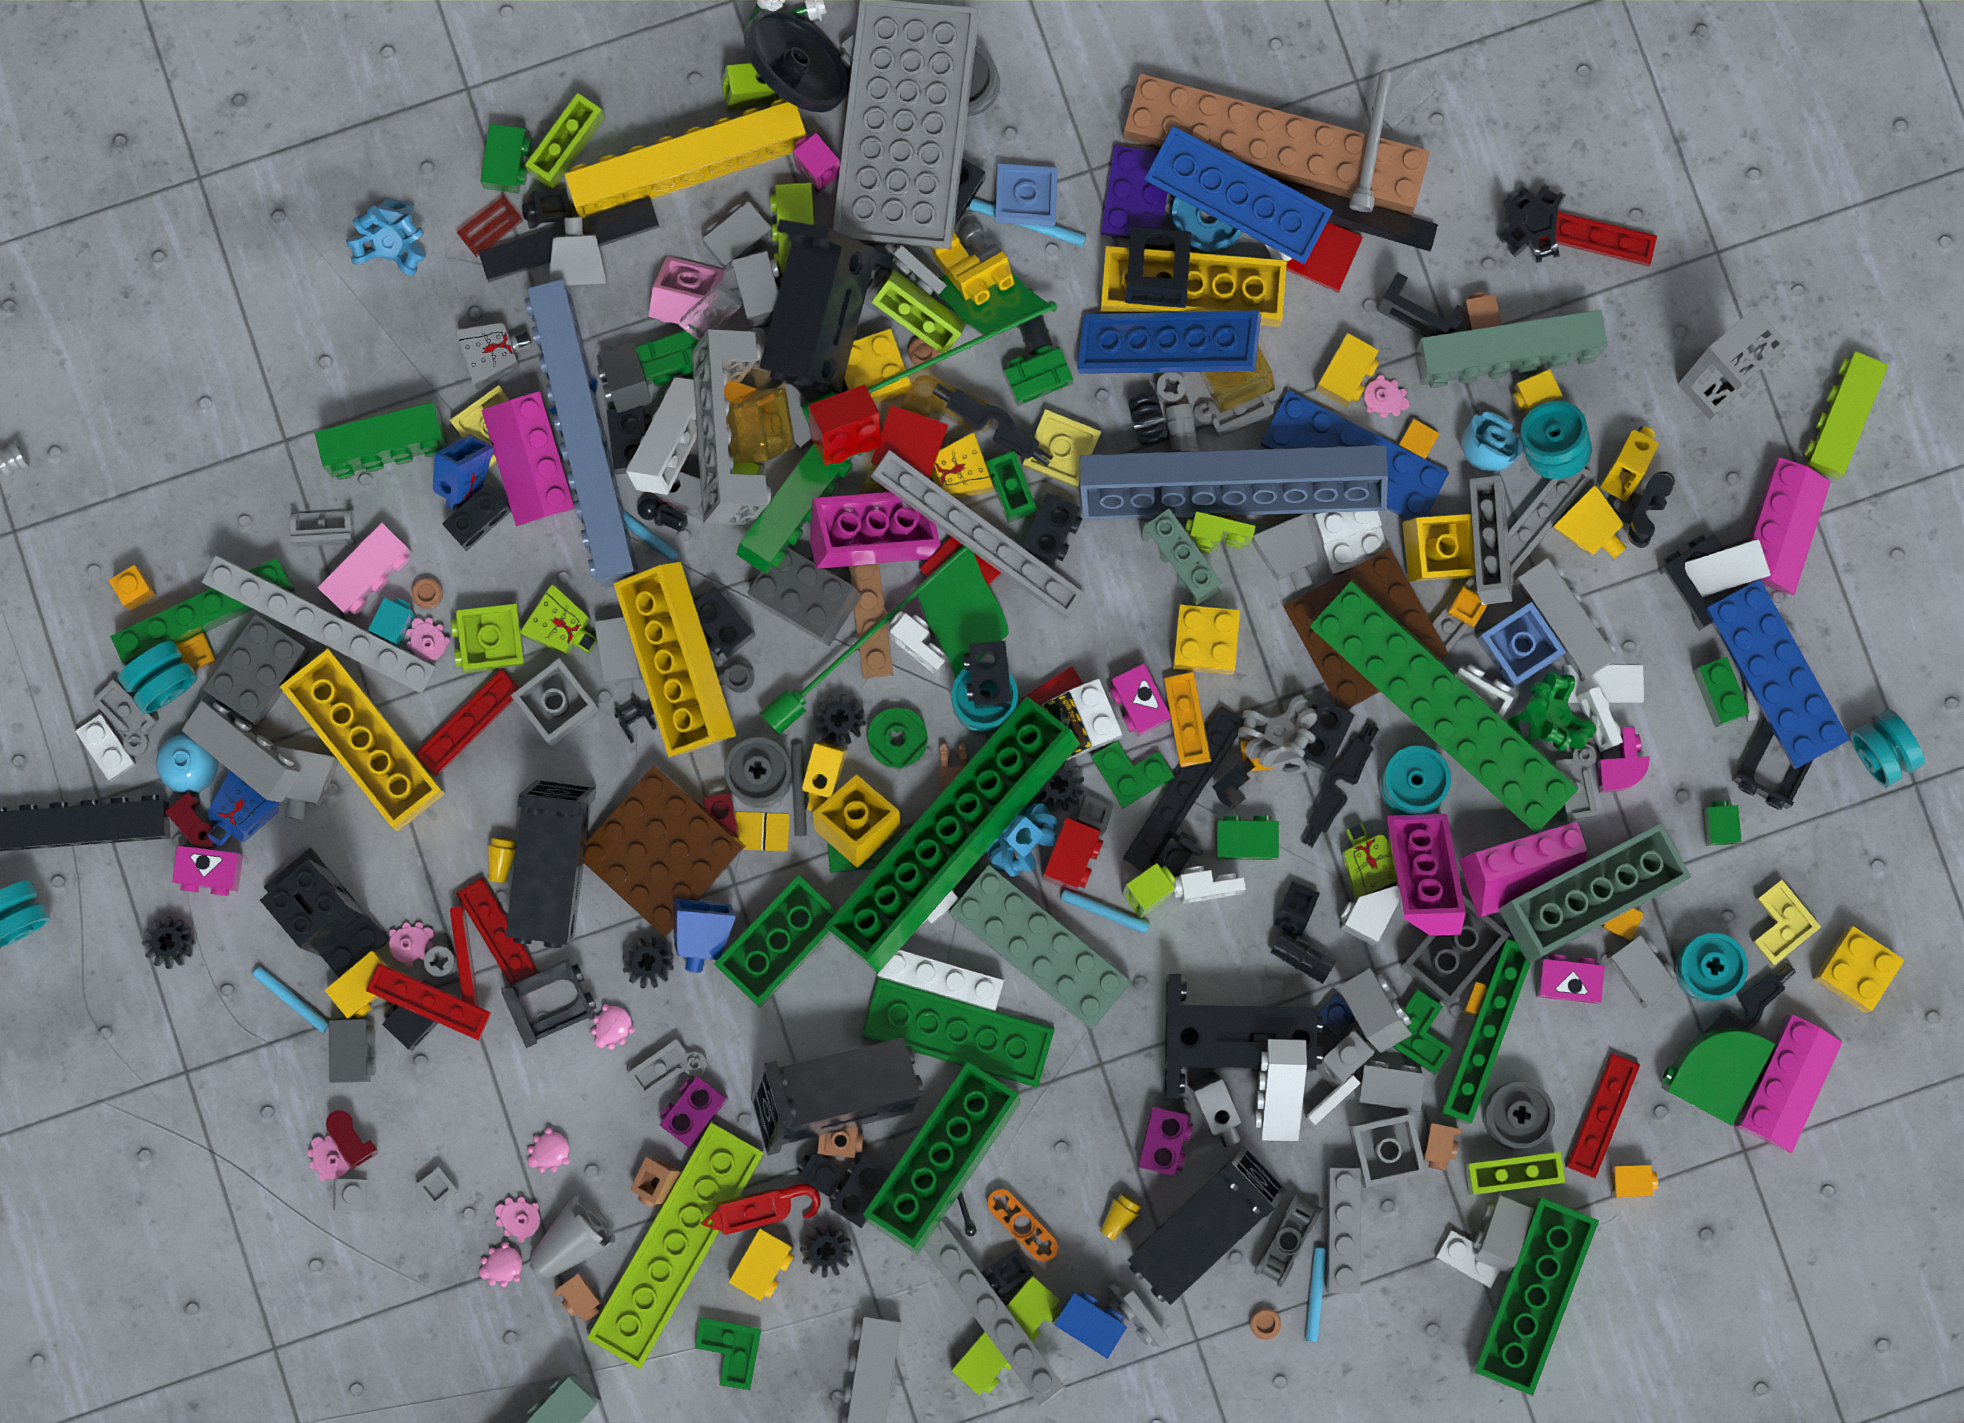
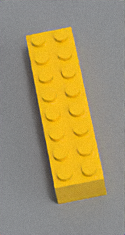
M785 99L777 100L767 109L759 110V108H753L743 112L742 117L732 120L729 117L715 121L713 123L714 126L705 129L694 127L685 131L683 136L677 138L666 136L658 139L655 145L646 148L644 145L630 148L627 154L618 157L616 155L604 156L598 160L599 163L587 166V164L576 165L570 169L569 173L564 175L578 216L583 219L648 197L651 200L793 154L795 144L806 136L798 108Z

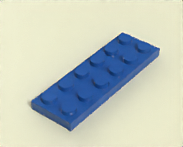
M1172 126L1144 179L1148 183L1304 265L1333 212L1328 207Z
M1258 310L1084 314L1077 369L1080 374L1255 371L1261 314Z
M1289 390L1260 444L1267 449L1357 447L1366 445L1386 446L1388 470L1387 510L1407 520L1428 516L1450 473Z
M1761 579L1705 609L1794 770L1850 740Z

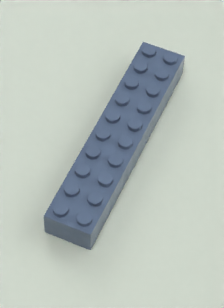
M562 279L527 288L529 298H525V304L529 316L532 317L533 322H536V326L532 327V333L536 345H539L540 351H543V355L539 356V362L543 374H546L547 380H550V384L546 385V391L550 403H553L554 408L557 409V413L553 414L554 424L557 432H560L561 437H564V442L560 443V449L564 461H567L568 466H571V471L567 472L568 482L571 490H574L575 495H578L579 499L574 501V506L578 519H581L582 524H585L586 529L581 530L584 546L588 548L589 553H592L593 559L588 560L589 569L596 582L600 581L605 588L614 586L613 583L636 575L639 571L629 529L624 519V509L572 295Z
M1366 445L1357 447L1335 446L1327 448L1305 447L1296 449L1274 448L1265 450L1243 449L1234 451L1213 450L1203 452L1182 451L1173 453L1080 455V488L1083 520L1156 518L1167 509H1170L1175 517H1195L1196 511L1213 516L1387 511L1386 446Z

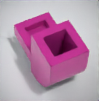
M1635 727L1621 728L1623 742L1619 744L1620 758L1602 759L1596 763L1599 793L1627 790L1637 784L1646 774L1649 766V756L1637 757V753L1641 752V738L1639 734H1635Z

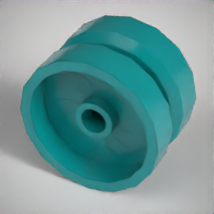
M1550 401L1533 408L1523 419L1520 430L1528 464L1535 473L1548 479H1563L1577 474L1590 461L1592 444L1585 415L1577 406L1565 401Z
M166 641L147 650L130 662L117 677L127 692H136L133 701L142 714L152 713L168 705L185 693L198 679L197 674L189 663H179L183 655L174 641Z
M981 662L978 664L981 667H989L993 663ZM965 669L962 670L955 679L951 692L953 711L960 724L971 732L984 735L995 733L1018 707L1017 685L1011 674L1009 673L1012 706L975 709L974 701L968 702L966 683H972L971 671L965 672ZM987 683L980 688V693L982 696H985L987 693L990 694V697H993L997 693V688L995 685Z
M1887 709L1873 718V726L1864 723L1850 732L1853 747L1872 777L1885 788L1902 779V770L1910 774L1925 765V758L1917 739L1902 718L1891 709Z
M1409 746L1399 750L1384 767L1379 779V793L1384 804L1396 815L1432 814L1448 794L1451 786V771L1446 760L1437 751L1425 746ZM1412 778L1416 779V780H1417V783H1416V784H1418V785H1414V784L1411 782V779H1412Z
M30 880L20 881L0 890V948L31 935L45 926L51 919L44 905L32 904L36 900L38 893Z
M1707 933L1689 940L1679 950L1675 959L1674 973L1676 974L1679 987L1689 997L1700 1002H1716L1733 996L1743 987L1748 976V959L1744 949L1735 939L1722 933ZM1707 963L1714 965L1715 970L1712 974L1711 969L1706 967Z

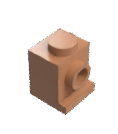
M1434 1123L1428 1124L1423 1159L1429 1162V1168L1447 1170L1450 1159L1455 1160L1457 1155L1458 1142L1454 1141V1135H1461L1462 1129Z
M852 1127L820 1135L817 1154L855 1158L856 1152L862 1153L864 1134H858L859 1127ZM838 1135L846 1137L847 1143L845 1146L838 1147L835 1144V1138Z
M645 1157L630 1190L638 1194V1200L648 1206L654 1207L655 1204H664L683 1171L659 1157Z
M581 1273L576 1274L553 1291L556 1297L564 1296L565 1300L562 1301V1304L572 1317L577 1314L584 1323L599 1313L596 1307L602 1304V1302Z

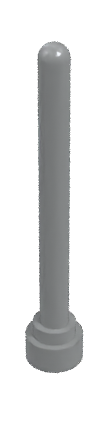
M1387 69L1382 70L1379 74L1359 188L1355 189L1354 194H1351L1349 208L1360 212H1372L1375 202L1371 185L1391 81V72Z

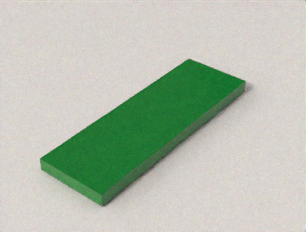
M878 977L861 1037L881 1043L904 1037L906 1046H911L912 1051L963 1067L968 1061L987 1074L1038 1088L1055 1029Z

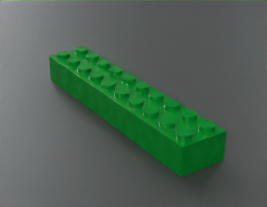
M1353 579L1349 581L1310 624V628L1536 834L1579 790L1577 783Z
M1026 697L826 923V929L848 950L876 973H879L1080 745L1071 729L1029 697Z

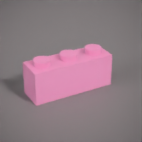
M381 523L326 578L318 589L347 617L351 613L356 615L367 604L365 599L373 591L378 593L388 583L387 577L394 570L399 571L410 560L408 555L411 551Z

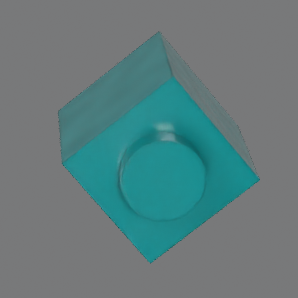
M384 597L368 631L400 647L406 631L415 617V614L409 610L411 605L397 597H394L393 601Z

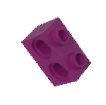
M698 1076L694 1080L688 1078L678 1091L682 1096L675 1105L670 1102L659 1116L663 1119L660 1126L688 1148L693 1146L728 1100ZM699 1089H704L709 1094L708 1103L702 1107H697L692 1100L694 1092ZM679 1114H686L690 1119V1126L687 1130L680 1132L674 1127V1119Z
M1152 1107L1138 1168L1175 1176L1176 1170L1182 1172L1186 1153H1182L1181 1148L1183 1140H1190L1193 1123L1188 1122L1189 1115ZM1171 1118L1178 1123L1179 1130L1176 1135L1167 1136L1162 1132L1161 1125L1165 1119ZM1160 1148L1167 1149L1171 1153V1162L1167 1166H1159L1154 1160V1154Z

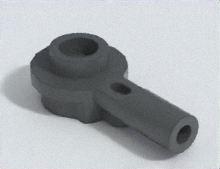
M744 663L732 664L725 669L724 673H716L720 685H726L736 693L746 692L754 684V672L750 666Z

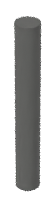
M802 744L791 745L795 836H807L805 791L802 790L805 779L804 751Z

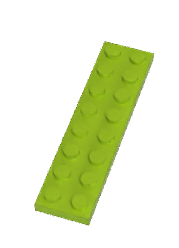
M712 1122L710 1123L587 1337L589 1341L634 1367L642 1369L720 1232L719 1230L701 1225V1222L717 1207L716 1203L741 1196L765 1154L764 1152Z

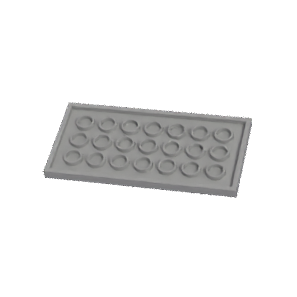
M860 0L833 230L857 241L952 249L980 13L978 8L891 0Z

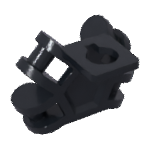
M1544 183L1536 198L1524 186H1521L1517 189V194L1514 197L1508 195L1502 201L1506 207L1504 232L1498 239L1502 243L1506 242L1511 248L1510 253L1514 257L1524 251L1529 244H1531L1532 254L1536 263L1542 262V258L1551 255L1553 258L1560 256L1555 233L1558 210L1566 194L1562 192L1556 194L1549 190L1550 186ZM1543 200L1552 204V206L1544 203ZM1522 204H1527L1522 209L1519 208ZM1519 229L1526 235L1521 240L1515 235ZM1547 236L1549 244L1539 247L1537 239Z
M1668 471L1655 473L1647 483L1643 495L1634 492L1631 494L1629 499L1632 505L1637 507L1635 512H1618L1614 506L1618 498L1613 495L1609 498L1608 503L1620 520L1630 524L1627 533L1628 539L1636 547L1645 548L1648 546L1655 532V526L1648 518L1646 512L1648 510L1661 511L1666 507L1667 501L1665 498L1671 494L1675 484V477Z

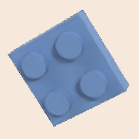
M998 163L995 223L1055 227L1057 167Z

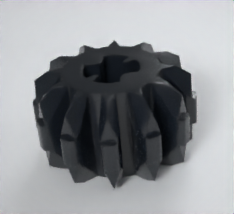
M1144 393L1130 399L1128 405L1139 443L1143 446L1147 444L1153 445L1167 439L1168 432L1158 396L1155 393Z
M841 694L840 703H836L835 698L831 695L828 697L831 704L830 707L822 702L818 705L825 714H814L815 720L823 721L815 729L817 732L827 730L822 737L825 742L834 735L835 746H839L840 737H844L846 744L849 745L852 743L849 736L850 733L858 738L861 736V732L855 726L864 727L866 725L865 720L856 719L865 713L864 709L858 708L853 710L857 705L855 698L846 705L845 694ZM839 713H843L844 718H848V722H843L841 727H836L835 721L832 722L831 720L832 718H837Z
M1067 761L1061 765V769H1058L1036 794L1041 795L1045 793L1040 803L1045 805L1051 800V811L1056 810L1057 802H1061L1063 811H1068L1066 800L1077 805L1079 801L1073 793L1078 795L1084 794L1083 788L1074 786L1084 782V777L1078 776L1073 778L1072 776L1077 773L1078 767L1073 766L1069 772L1066 771ZM1059 778L1061 783H1067L1068 787L1064 786L1063 793H1058L1057 789H1051L1050 784L1054 785V779Z
M170 916L165 918L164 925L160 920H155L153 923L156 931L148 928L145 930L147 935L152 936L151 940L142 941L143 946L152 947L145 953V956L147 958L156 956L153 964L158 967L164 962L167 969H172L174 960L179 966H183L185 963L181 955L184 954L188 957L193 955L191 951L186 949L187 945H196V940L186 939V937L192 934V928L183 929L184 921L178 919L174 924ZM166 937L175 943L173 948H169L163 943Z
M642 937L638 938L640 949L637 950L634 945L629 944L628 949L634 953L633 957L629 955H623L622 957L624 961L632 962V965L623 968V972L630 973L635 971L629 981L633 984L641 977L640 988L642 989L646 988L648 979H650L653 988H658L656 977L659 976L665 982L669 980L668 976L662 972L664 969L674 970L673 965L665 963V961L674 958L673 953L662 955L667 948L665 942L655 949L657 943L655 937L650 938L648 947H646L645 940ZM649 955L651 959L656 958V962L652 964V970L647 971L645 967L641 968V963L645 961L644 956Z
M826 1225L825 1236H822L819 1227H815L814 1233L817 1239L815 1240L810 1235H805L804 1239L811 1243L812 1246L800 1248L801 1252H811L810 1257L802 1260L803 1264H808L814 1260L815 1264L810 1270L812 1274L817 1272L819 1266H823L821 1273L823 1278L828 1276L829 1266H831L835 1276L839 1275L840 1271L836 1263H840L843 1267L847 1268L849 1263L841 1257L842 1255H853L852 1250L842 1249V1246L851 1243L850 1238L839 1242L838 1239L843 1234V1230L839 1228L833 1237L831 1236V1225ZM825 1242L832 1244L830 1248H835V1255H830L829 1260L822 1259L823 1254H818V1249L824 1247Z

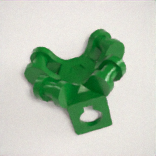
M1549 672L1543 682L1532 684L1530 691L1532 698L1528 700L1526 710L1508 719L1519 731L1521 720L1525 723L1529 722L1532 728L1529 729L1528 736H1525L1529 741L1533 742L1537 739H1541L1546 743L1553 741L1554 748L1560 751H1564L1568 746L1574 749H1583L1588 743L1587 738H1592L1597 732L1593 722L1575 717L1569 707L1568 700L1575 688L1576 682L1574 676L1570 674H1564L1560 677L1556 672Z

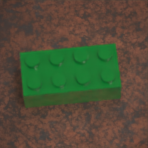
M433 402L314 432L322 467L332 478L337 477V480L351 478L355 476L354 472L366 469V472L379 471L384 468V464L395 462L396 465L412 462L413 457L425 454V457H433L436 452L449 446L441 413Z
M798 875L714 965L761 1008L831 934L825 925L837 910Z

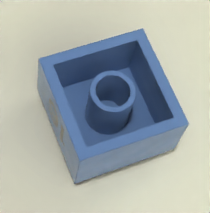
M1532 602L1483 633L1477 639L1504 681L1512 687L1511 690L1566 653Z

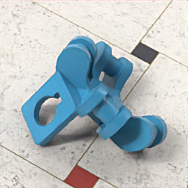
M386 198L379 207L373 205L367 209V214L355 217L353 224L360 234L346 239L347 247H351L353 256H351L352 264L364 263L378 257L396 261L402 272L410 276L415 275L418 269L417 264L419 261L422 262L424 260L426 252L414 242L424 234L422 228H416L411 221L413 219L411 212L414 209V204ZM392 207H400V208H403V209L394 210V209H391V208H392ZM371 241L373 249L364 250L363 244ZM405 250H406L407 253H408V256H407V257H406L405 255H403V253H404Z
M1028 803L987 849L986 854L990 858V864L993 869L998 872L1006 870L1011 877L1019 875L1021 870L1032 871L1036 867L1035 858L1031 853L1033 847L1036 844L1043 846H1053L1056 844L1057 835L1054 830L1058 827V820L1056 817L1049 815L1046 805L1042 803H1035L1033 805ZM1014 850L1018 853V859L1014 854Z

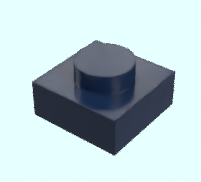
M1336 994L1317 1014L1323 1015V1026L1336 1038L1355 1019L1350 1007Z

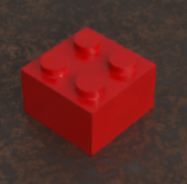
M865 384L808 405L811 439L825 466L832 463H841L848 457L861 452H870L881 445L879 411Z
M1066 817L1043 874V880L1077 893L1079 887L1085 889L1092 871L1091 868L1087 867L1090 859L1097 860L1104 842L1099 839L1101 831Z

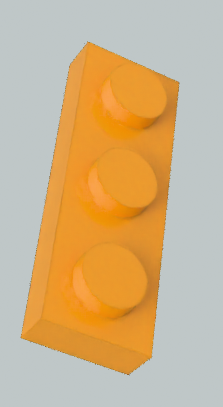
M1194 672L1164 678L1180 766L1186 767L1210 762L1211 757Z

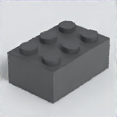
M787 547L784 551L787 555L777 569L772 567L767 575L760 572L747 594L756 604L830 646L859 601L861 594L853 585L824 568L816 569L815 563Z
M254 614L203 690L259 727L282 694L283 690L280 686L295 675L310 651Z
M1464 895L1463 900L1466 914L1461 934L1434 936L1427 934L1400 966L1447 1007L1456 1000L1510 935L1488 915L1478 918L1474 904Z

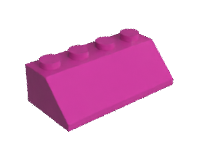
M540 391L481 410L491 444L494 446L493 451L516 527L574 510V504Z
M1781 457L1772 463L1747 543L1754 540L1760 541L1770 571V576L1761 578L1763 585L1794 596L1831 481L1808 466Z
M892 492L820 497L812 500L810 544L816 569L928 560L941 544L936 525Z
M1448 815L1387 816L1386 823L1403 918L1430 936L1460 935L1466 910Z
M1574 822L1478 851L1459 859L1478 918L1500 912L1499 909L1510 901L1585 863L1587 848L1578 822Z
M1793 1014L1785 1016L1773 1042L1775 1046L1760 1072L1735 1127L1789 1153H1792L1842 1044V1041L1821 1027Z

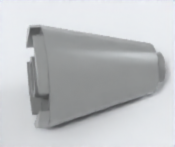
M577 1195L568 1201L530 1255L531 1264L529 1266L539 1278L551 1279L615 1243L614 1233L609 1236L605 1230L609 1226L606 1219L588 1201L585 1200L582 1204L579 1203V1196Z

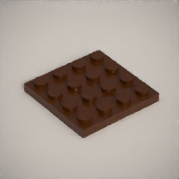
M1390 548L1283 606L1338 707L1344 710L1351 709L1380 693V691L1309 626L1351 579L1356 581L1436 656L1441 659L1449 655Z
M655 764L586 842L584 864L659 933L667 937L674 929V899L699 901L746 845Z

